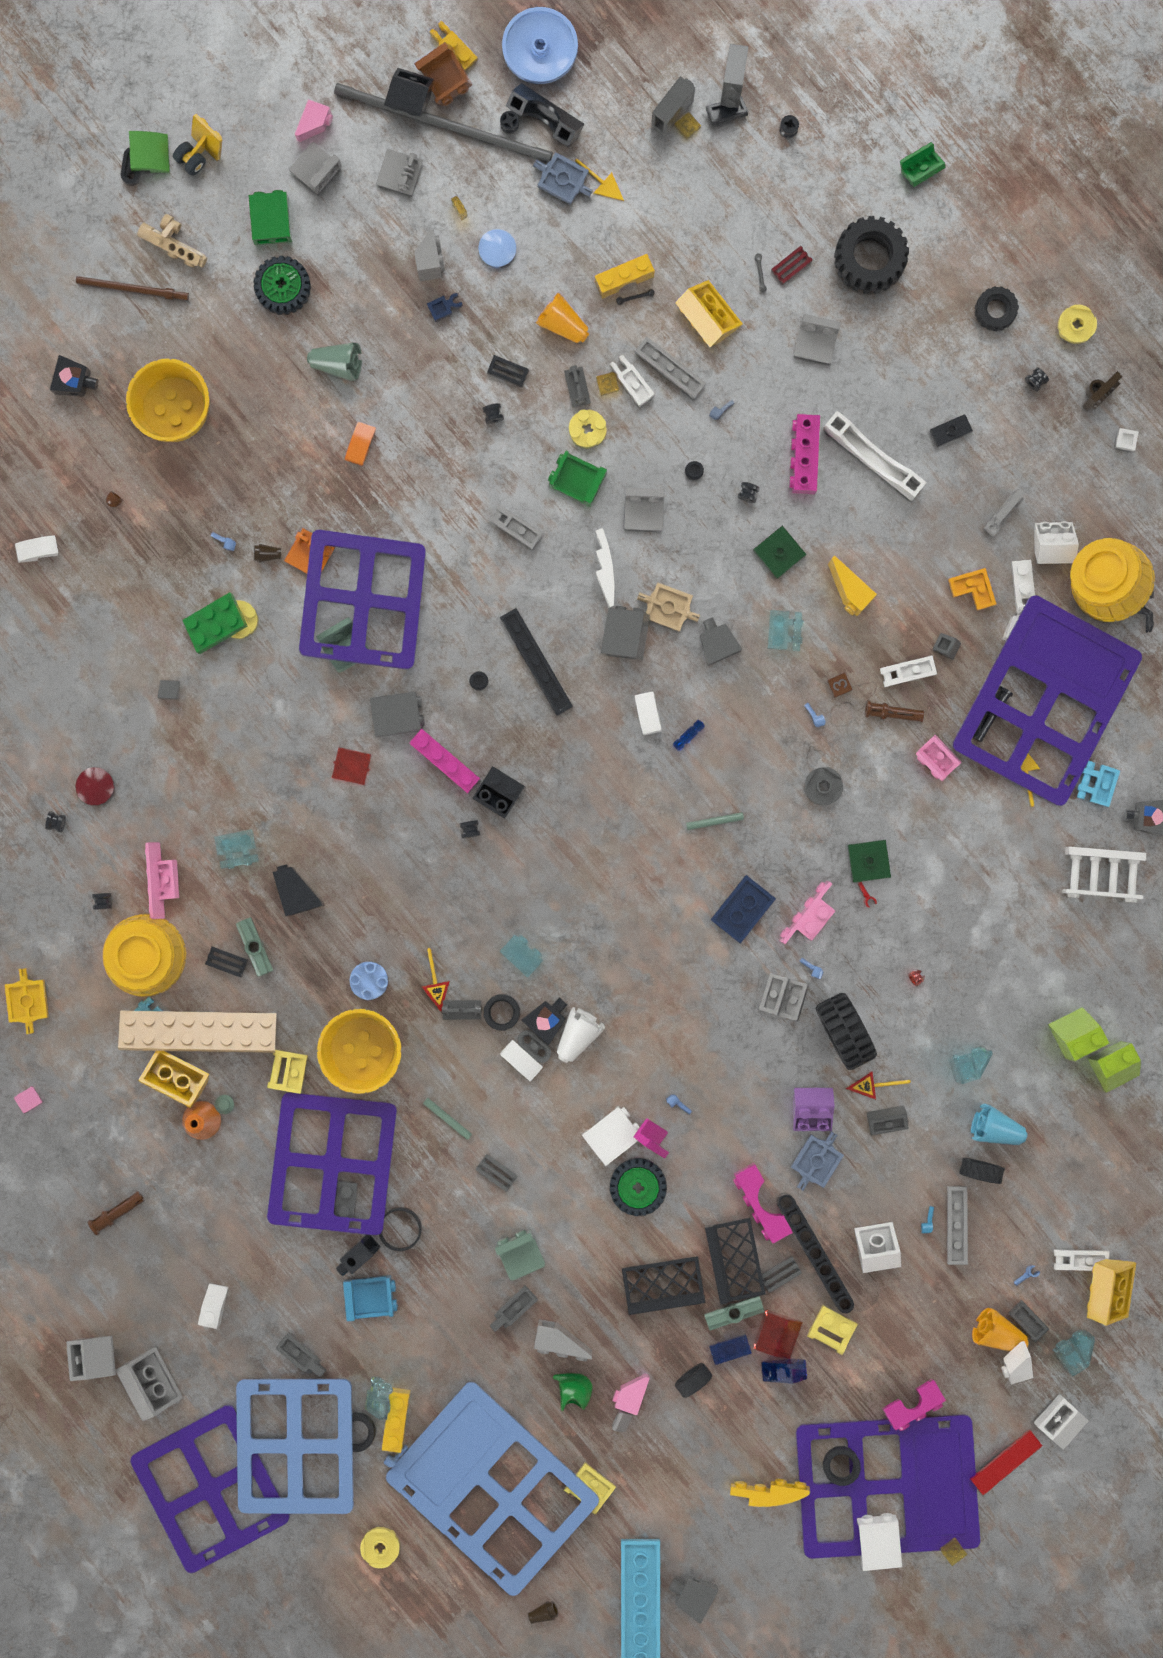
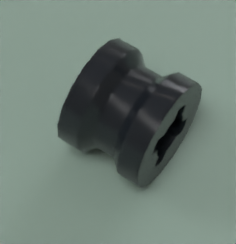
M506 111L500 117V125L504 133L514 134L519 129V118L513 111Z
M787 115L782 118L779 132L784 138L790 139L796 136L799 128L798 119L793 115Z
M1036 367L1031 375L1025 377V381L1031 389L1038 392L1041 389V385L1046 384L1049 378L1043 370Z
M500 403L490 404L482 408L483 413L486 414V424L498 423L504 420V416L500 412Z
M742 482V490L738 493L737 497L743 501L755 503V496L759 492L760 487L752 483Z
M49 811L45 829H55L57 832L62 833L66 823V814L61 813L57 815L55 812Z
M478 820L459 823L460 828L463 830L462 839L481 835L477 828Z
M111 893L92 894L95 903L93 910L112 909V904L110 903Z

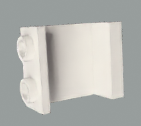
M617 1106L615 1110L592 1128L582 1133L584 1139L605 1166L638 1141L633 1136L640 1127L636 1122L632 1124L629 1120L631 1115L625 1107L621 1109Z
M883 1513L881 1516L864 1515L861 1518H857L862 1554L860 1559L863 1571L902 1567L899 1526L896 1515Z

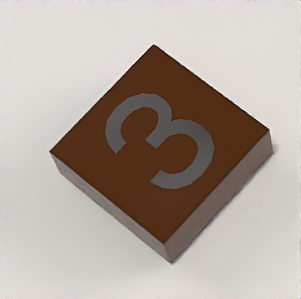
M845 673L827 680L834 698L853 690Z

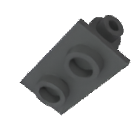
M577 365L569 367L570 369L565 370L564 373L572 407L591 404L583 366L578 368Z
M443 1000V1020L481 1019V1000Z

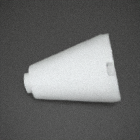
M573 1007L569 1013L557 1049L558 1058L566 1063L568 1061L573 1062L605 1029L602 1022L600 1025L595 1022L597 1020L596 1017L580 1008L575 1011V1007Z

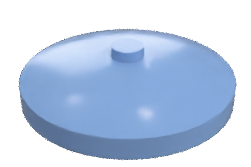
M546 7L529 8L517 14L507 25L502 39L503 56L509 69L518 78L533 84L551 83L562 78L572 68L578 52L577 34L571 22L560 12Z

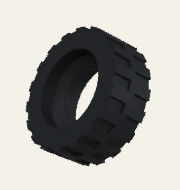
M1002 286L988 288L977 300L975 316L981 326L987 328V330H1004L1013 323L1018 314V300L1015 294L1010 292L1008 288L1005 289ZM993 300H1000L1006 306V312L1000 318H994L988 313V304Z
M963 1158L959 1173L976 1180L1001 1184L1005 1168L985 1161Z

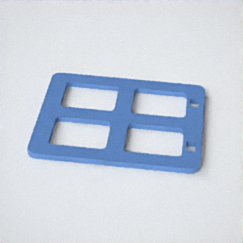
M347 1379L240 1380L236 1386L239 1510L242 1513L263 1514L350 1513L354 1507L351 1382ZM259 1384H270V1391H259ZM318 1384H329V1391H318ZM334 1394L338 1397L337 1439H305L303 1437L302 1395ZM251 1395L286 1396L287 1438L254 1439L252 1437ZM284 1453L287 1455L288 1497L256 1498L252 1495V1454ZM303 1454L338 1455V1498L304 1497Z

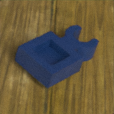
M453 293L448 300L442 296L427 303L435 322L452 315V308L460 309L463 306L462 302L457 304L453 302L455 298L459 297L458 293Z

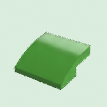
M129 131L131 171L150 170L151 173H170L168 134L149 131Z

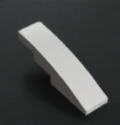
M601 528L595 531L601 549L596 551V557L601 567V570L596 571V577L609 608H613L615 587L613 564L604 530Z

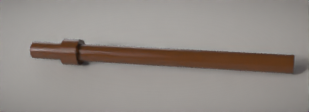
M76 277V284L161 296L168 300H189V293L175 291L173 288L160 289L95 278Z

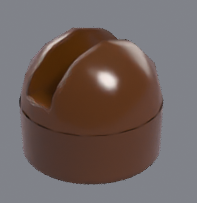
M110 491L106 497V503L110 507H117L123 501L113 491Z

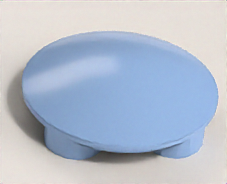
M494 229L482 236L478 250L480 257L486 264L493 268H499L512 261L516 254V243L508 232Z
M375 962L360 963L353 969L350 975L352 991L356 996L364 1000H373L380 997L388 985L386 971Z

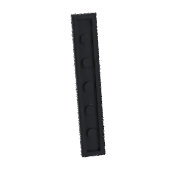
M517 608L500 617L501 621L555 715L559 716L573 708Z

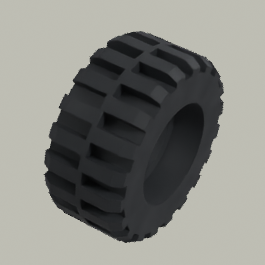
M868 216L867 220L864 217L859 218L856 223L852 222L848 225L847 229H844L836 245L834 264L835 268L838 269V276L845 279V285L849 286L851 284L854 286L852 290L858 292L861 289L863 294H869L870 291L877 294L882 289L884 291L890 289L892 284L895 285L905 270L909 255V247L906 246L908 241L906 237H902L903 231L900 227L896 229L894 227L895 223L892 221L889 223L885 222L884 217H880L877 220L875 216ZM866 240L879 242L888 252L889 261L887 265L879 270L863 268L854 257L856 245Z
M838 993L816 1006L815 1009L820 1021L847 1070H854L876 1058L877 1051L846 993Z

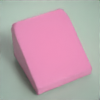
M33 1086L14 1097V1100L24 1114L43 1103Z

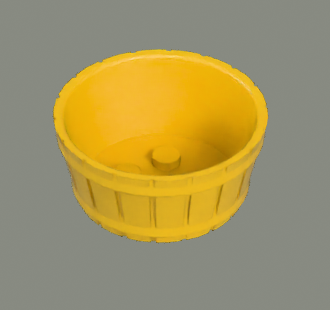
M159 359L146 364L134 375L128 386L126 407L131 421L143 434L158 441L179 442L194 436L202 428L208 415L210 399L207 385L201 374L194 367L177 359Z
M1116 538L1096 540L1086 545L1073 561L1070 571L1072 594L1079 608L1095 620L1115 622L1127 619L1145 606L1153 592L1155 574L1152 563L1143 551L1130 543Z
M139 914L121 921L111 930L103 948V964L108 977L119 989L140 997L155 996L165 992L178 981L185 967L186 948L184 947L185 944L181 934L166 919H151L150 914Z
M366 1009L348 1010L331 1019L322 1030L317 1045L318 1062L325 1077L334 1086L339 1087V1089L357 1094L372 1092L384 1086L396 1073L401 1060V1043L393 1025L382 1015Z

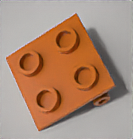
M302 528L301 532L296 534V540L284 561L307 574L312 533ZM324 547L321 572L335 547Z

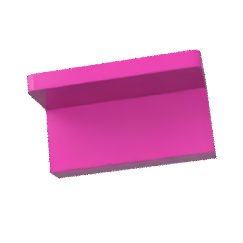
M647 1118L633 1137L664 1159L669 1154L667 1150L660 1146L668 1132Z

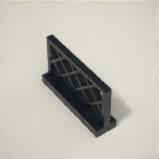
M750 1217L714 1225H704L720 1305L731 1301L766 1295ZM747 1223L749 1230L745 1236L735 1231L739 1224ZM726 1227L731 1231L726 1240L718 1236V1228ZM733 1233L742 1238L737 1248L728 1243ZM744 1241L752 1245V1250L748 1256L739 1250ZM725 1245L735 1250L730 1259L722 1255ZM737 1252L746 1257L741 1267L732 1262ZM748 1260L756 1264V1269L752 1275L743 1269ZM729 1264L739 1269L734 1278L726 1274L725 1270ZM741 1271L750 1276L745 1286L736 1281ZM752 1279L760 1283L761 1291L752 1292L747 1289ZM733 1283L743 1288L739 1295H730L729 1289Z
M698 1256L622 1268L629 1315L706 1303ZM695 1261L696 1270L692 1275L682 1269L686 1262ZM683 1263L681 1267L676 1264ZM667 1265H674L679 1269L673 1278H670L663 1272ZM664 1266L662 1270L657 1267ZM648 1268H655L660 1272L654 1281H651L644 1275ZM635 1271L641 1276L635 1284H632L627 1280L626 1272ZM680 1271L690 1277L684 1287L674 1280ZM696 1272H697V1279H698V1280H696V1279L693 1277ZM661 1274L671 1280L665 1290L655 1284ZM642 1277L652 1283L645 1293L636 1287ZM691 1279L698 1283L700 1292L691 1293L685 1289ZM672 1282L682 1288L677 1296H672L666 1292ZM628 1283H629L631 1286H633L630 1291H629ZM653 1285L662 1291L658 1299H652L647 1295ZM635 1288L643 1294V1297L639 1302L631 1303L630 1293ZM683 1290L688 1293V1294H683V1295H681V1293L683 1292ZM664 1293L669 1296V1297L661 1298V1297L664 1295ZM645 1296L650 1299L642 1301L645 1298Z

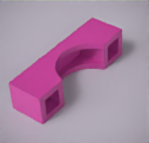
M423 729L410 741L409 744L439 768L467 794L481 781L477 775Z
M755 1163L734 1173L736 1178L733 1181L738 1190L742 1188L745 1195L742 1198L747 1207L752 1206L755 1211L752 1213V1216L757 1224L761 1222L764 1228L761 1232L766 1241L771 1240L773 1244L793 1233L782 1213H769L760 1206L758 1193L761 1185L764 1183V1179Z

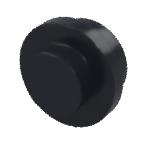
M692 461L686 465L685 475L690 480H698L703 476L704 468L701 463Z
M477 671L470 676L469 682L473 689L480 691L487 687L489 680L484 672Z

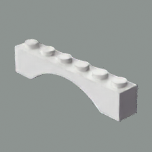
M836 411L824 426V432L910 501L916 497L927 483L912 470L896 462L877 448L840 412Z

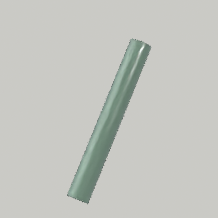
M743 812L688 822L686 826L687 830L744 820Z
M429 1098L424 1101L423 1104L465 1139L468 1140L472 1133Z

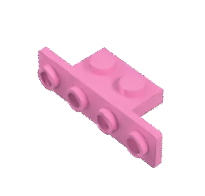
M160 842L145 843L150 918L164 919V899L179 898L177 860L161 861Z
M830 881L821 882L815 890L817 891L815 896L807 899L804 903V910L801 913L798 912L792 919L793 924L789 928L786 927L780 934L782 938L779 941L786 944L796 930L810 941L820 932L835 912L832 907L821 899L831 887L832 883Z

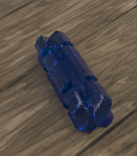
M699 719L693 723V726H690L680 736V739L673 743L675 749L680 751L685 747V744H688L698 734L697 732H700L705 727L704 723Z

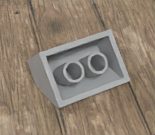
M156 1347L116 1369V1373L142 1421L156 1416L183 1398Z

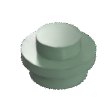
M221 1095L215 1101V1109L221 1114H228L234 1108V1100L229 1095Z

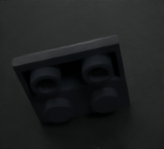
M397 68L392 77L384 106L420 117L431 98L434 79Z
M492 766L472 799L505 819L526 787Z

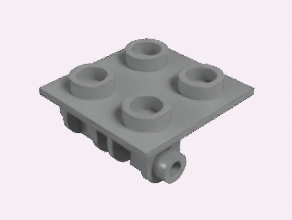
M387 149L376 185L412 196L423 159L417 158V155L414 153L406 155Z

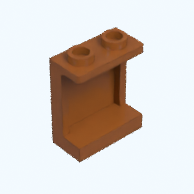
M446 42L414 63L417 70L421 71L424 76L434 79L432 92L436 97L434 100L441 106L449 105L456 96L468 92L469 87L473 85L454 49Z

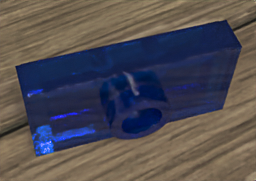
M746 1334L709 1345L715 1365L752 1354Z

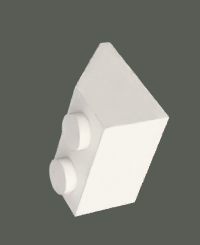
M892 1222L854 1228L863 1273L901 1267V1252Z

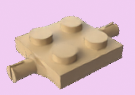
M658 582L650 596L639 592L637 600L647 603L646 613L650 615L651 622L680 632L682 624L687 618L698 622L700 614L690 611L693 595Z

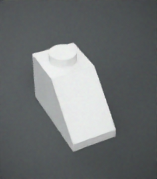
M209 1283L201 1307L198 1325L214 1329L220 1326L229 1287Z
M1023 1341L1003 1358L1004 1366L1001 1367L1005 1378H1009L1011 1384L1033 1378L1031 1356L1025 1341Z

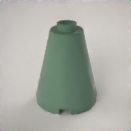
M355 342L313 348L307 355V362L311 368L349 381H355L361 372L362 360H358V354H362L360 345Z

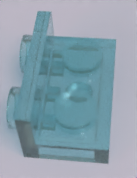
M521 934L519 936L514 935L500 952L526 977H529L542 963L541 957L543 955L535 947L530 949L527 946L528 941Z

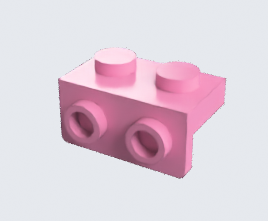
M936 735L916 752L918 761L922 765H927L931 770V774L941 781L961 764L957 756Z

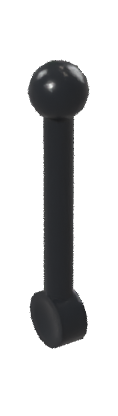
M649 289L648 292L626 298L618 297L616 303L622 305L625 301L648 295L654 296L655 291Z

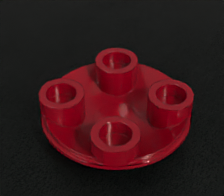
M92 767L84 770L78 776L75 788L78 797L84 803L96 806L109 800L115 786L111 775L107 771Z

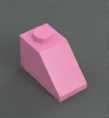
M308 99L295 132L297 141L302 142L326 130L327 126H330L333 119L330 107Z
M645 1373L621 1385L620 1390H616L612 1401L615 1402V1408L637 1415L650 1379L649 1374Z

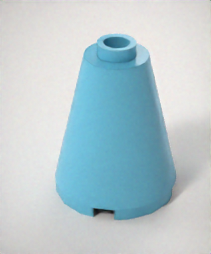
M984 1103L980 1106V1108H983L980 1113H975L971 1125V1133L974 1134L973 1140L1009 1145H1021L1026 1141L1027 1132L1025 1127L993 1106Z

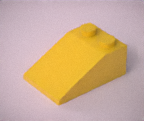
M834 555L828 566L842 603L845 605L844 609L853 616L855 614L858 616L877 594Z

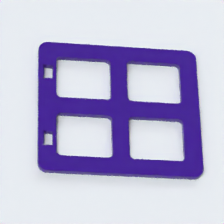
M315 530L312 533L299 642L300 654L306 657L405 670L412 668L415 660L426 553L425 547L419 543ZM325 546L358 550L360 552L357 588L355 591L327 588L320 585ZM376 553L409 557L411 559L406 598L373 594L371 592ZM319 601L352 605L354 607L350 646L324 644L314 641ZM370 608L398 611L405 614L401 653L370 650L365 647ZM322 647L333 649L332 654L320 652ZM381 655L392 656V662L380 661Z
M299 1093L284 1094L281 1100L267 1213L269 1223L379 1235L383 1231L397 1114L395 1105L384 1102ZM301 1108L330 1112L325 1155L292 1153L290 1151L295 1109ZM347 1114L376 1116L382 1119L376 1161L349 1159L341 1156L345 1116ZM289 1166L323 1170L320 1207L317 1214L283 1210L286 1174ZM340 1172L374 1175L375 1183L371 1217L369 1219L334 1215L338 1175ZM290 1214L301 1215V1222L289 1221ZM350 1221L361 1222V1229L349 1228Z
M225 1405L136 1452L130 1460L184 1569L188 1573H195L285 1525L290 1518L289 1514H271L245 1529H240L221 1494L222 1490L238 1482L237 1467L218 1477H213L195 1443V1438L221 1424H226L237 1443V1411L232 1405ZM176 1448H180L199 1486L168 1502L149 1468V1463ZM252 1454V1476L255 1478L264 1498H281L259 1454ZM206 1500L225 1534V1539L195 1554L188 1544L175 1516ZM267 1521L270 1527L259 1532L258 1525ZM214 1550L216 1555L206 1560L204 1554Z

